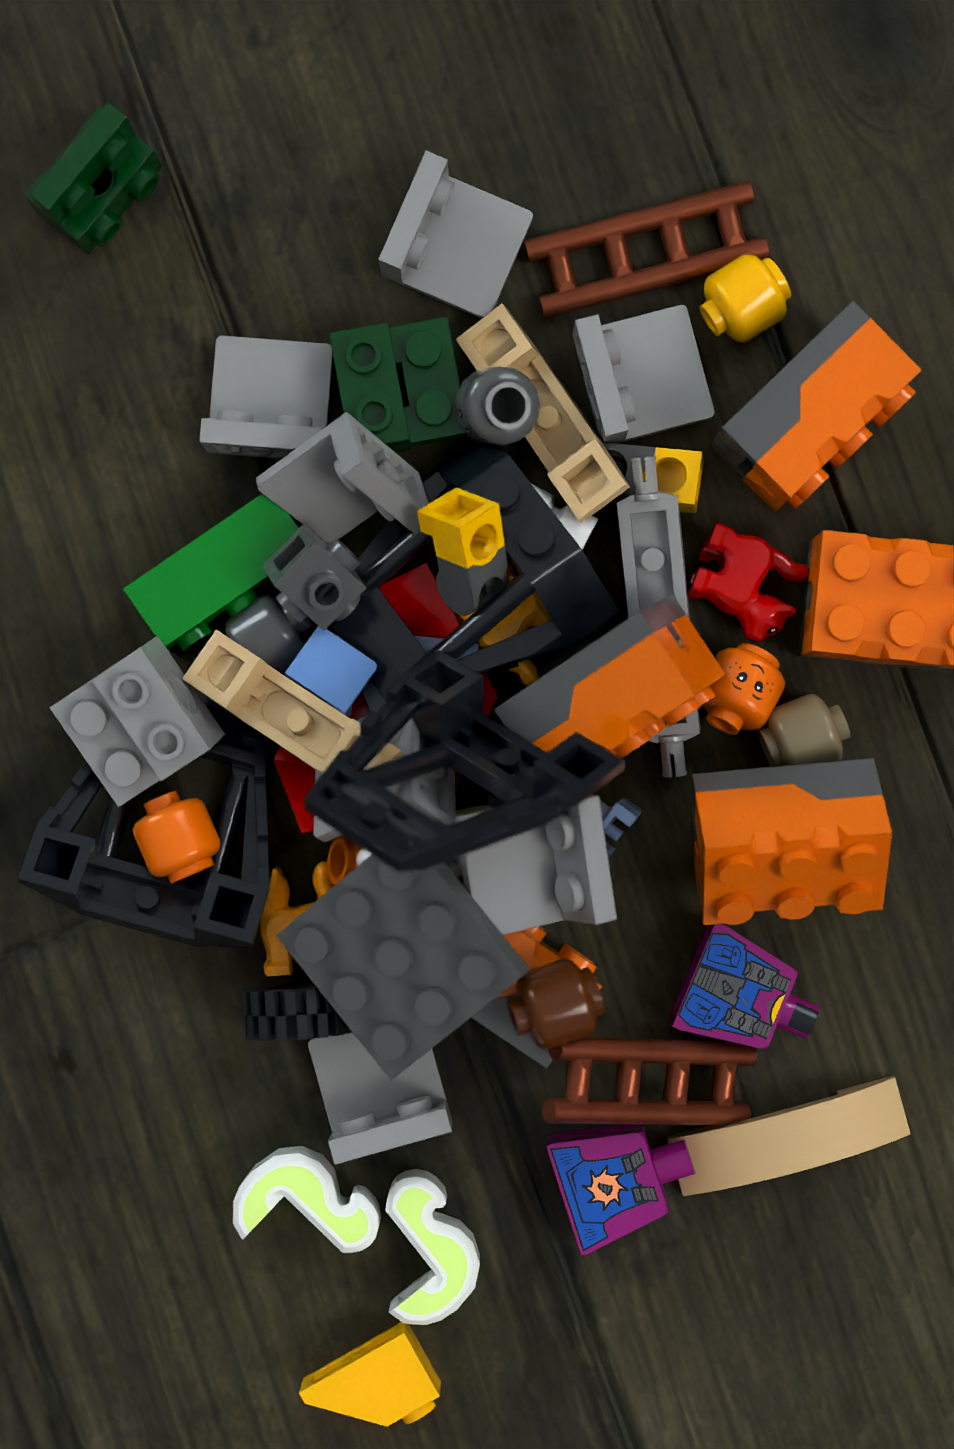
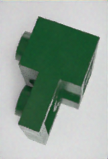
M109 102L104 107L98 106L77 131V136L50 168H46L23 195L39 215L88 255L96 245L103 247L114 238L123 222L120 218L134 200L141 202L151 194L160 179L158 171L163 167L155 150L135 134L128 118ZM100 174L112 176V182L108 190L103 194L95 196V189L91 186Z
M447 317L389 327L388 322L329 333L343 412H348L395 453L411 451L412 446L467 437V434L458 424L454 409L456 393L460 388ZM402 365L409 401V406L403 407L396 366Z

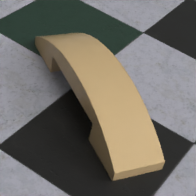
M500 304L456 338V341L476 370L497 366L515 368L525 374L537 389L540 401L539 415L531 432L525 438L548 470V477L579 522L583 523L630 488L620 469L580 408L503 304Z
M215 630L182 678L189 685L321 774H323L339 751H348L361 734V723L353 718L350 719L218 630ZM389 742L365 769L399 758L404 752Z
M890 1076L836 1091L837 1095L753 1117L734 1124L709 1125L667 1137L668 1144L685 1139L696 1174L678 1179L682 1195L688 1196L718 1191L789 1175L845 1159L910 1135L895 1077Z

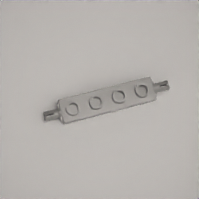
M646 456L644 458L647 480L644 479L642 457L631 458L635 494L617 502L628 619L639 611L673 594L690 620L678 495L658 490L656 456ZM699 708L670 727L667 725L664 730L648 740L660 743L662 777L671 778L673 775L672 754L674 755L676 777L687 775L683 741L700 734Z

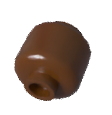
M560 959L530 969L516 981V997L507 1000L509 1016L516 1034L521 1036L529 1033L532 1041L543 1050H549L589 1036L596 1028V1017L604 1014L602 997L593 973L588 967L580 969L570 959Z

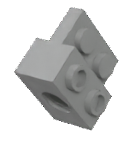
M158 635L50 707L57 720L118 807L210 750L225 735L195 689L182 679L184 673Z

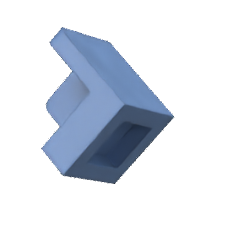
M318 626L286 670L285 676L347 717H350L353 703L376 672L377 665L372 659L329 630L325 629L323 631Z

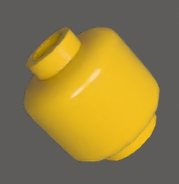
M744 254L706 278L704 294L707 302L700 305L699 308L706 324L716 336L725 332L733 340L745 343L776 325L785 317L787 311L786 300L791 298V290L784 275L773 260L768 257L760 260L755 255Z

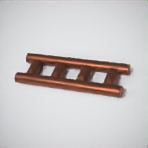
M747 180L524 240L523 243L528 262L532 263L546 259L555 292L539 296L544 319L710 275L744 254L755 255L760 260L766 257L770 258L768 243L764 236L746 241L737 207L754 203V194L750 181ZM715 214L724 247L690 256L681 222ZM659 229L668 262L634 271L625 237ZM603 244L611 277L578 286L569 252Z
M585 1037L549 1049V1055L552 1060L567 1061L564 1098H548L543 1104L542 1114L547 1123L730 1125L751 1118L749 1104L734 1101L737 1066H752L757 1058L756 1047L734 1042ZM592 1062L617 1063L614 1099H588ZM642 1063L666 1064L663 1100H638ZM690 1065H713L710 1101H687Z

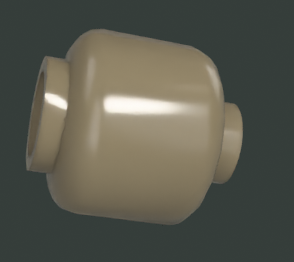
M808 694L776 706L765 727L757 730L761 747L770 767L841 761L843 757L842 741L851 737L841 708L838 705L828 708L823 699L816 694Z

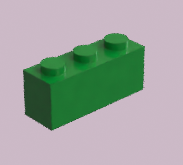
M262 493L123 588V590L153 634L159 636L167 650L172 652L180 647L186 653L203 643L213 634L209 628L211 624L227 613L232 617L241 612L259 597V591L272 583L263 564L299 528L289 513Z

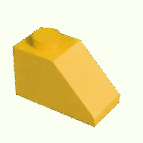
M400 1322L304 1377L299 1394L305 1404L387 1427L401 1418L405 1424L413 1423L431 1412L436 1406L433 1400L440 1397L441 1380L410 1325Z

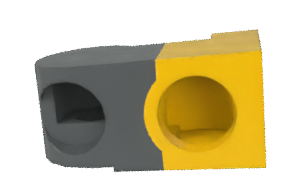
M603 443L630 488L614 500H622L635 494L632 462L630 459L642 457L644 479L647 480L644 458L646 456H656L658 490L678 495L681 512L696 513L704 463L701 451Z
M456 487L417 510L421 532L433 537L439 567L436 585L440 596L455 613L462 616L472 614L508 584V562L499 504Z

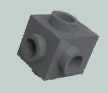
M306 523L263 564L271 582L281 591L276 596L281 606L298 622L302 623L309 617L323 631L334 620L340 621L346 618L356 608L360 601V594L366 589V586L355 571L361 564L359 559L336 537L327 544Z

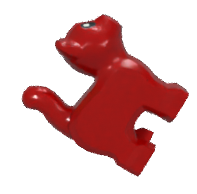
M717 522L707 535L697 560L703 562L716 560L719 564L718 571L714 572L699 566L697 572H693L687 585L688 599L701 598L707 600L720 611L735 616L742 627L744 637L752 642L760 643L764 638L778 634L784 627L787 618L796 613L794 607L782 602L775 596L759 593V587L768 571H774L787 581L801 582L805 581L809 576V568L805 564L793 562L786 554L770 546L764 539L758 536L738 534L733 528Z

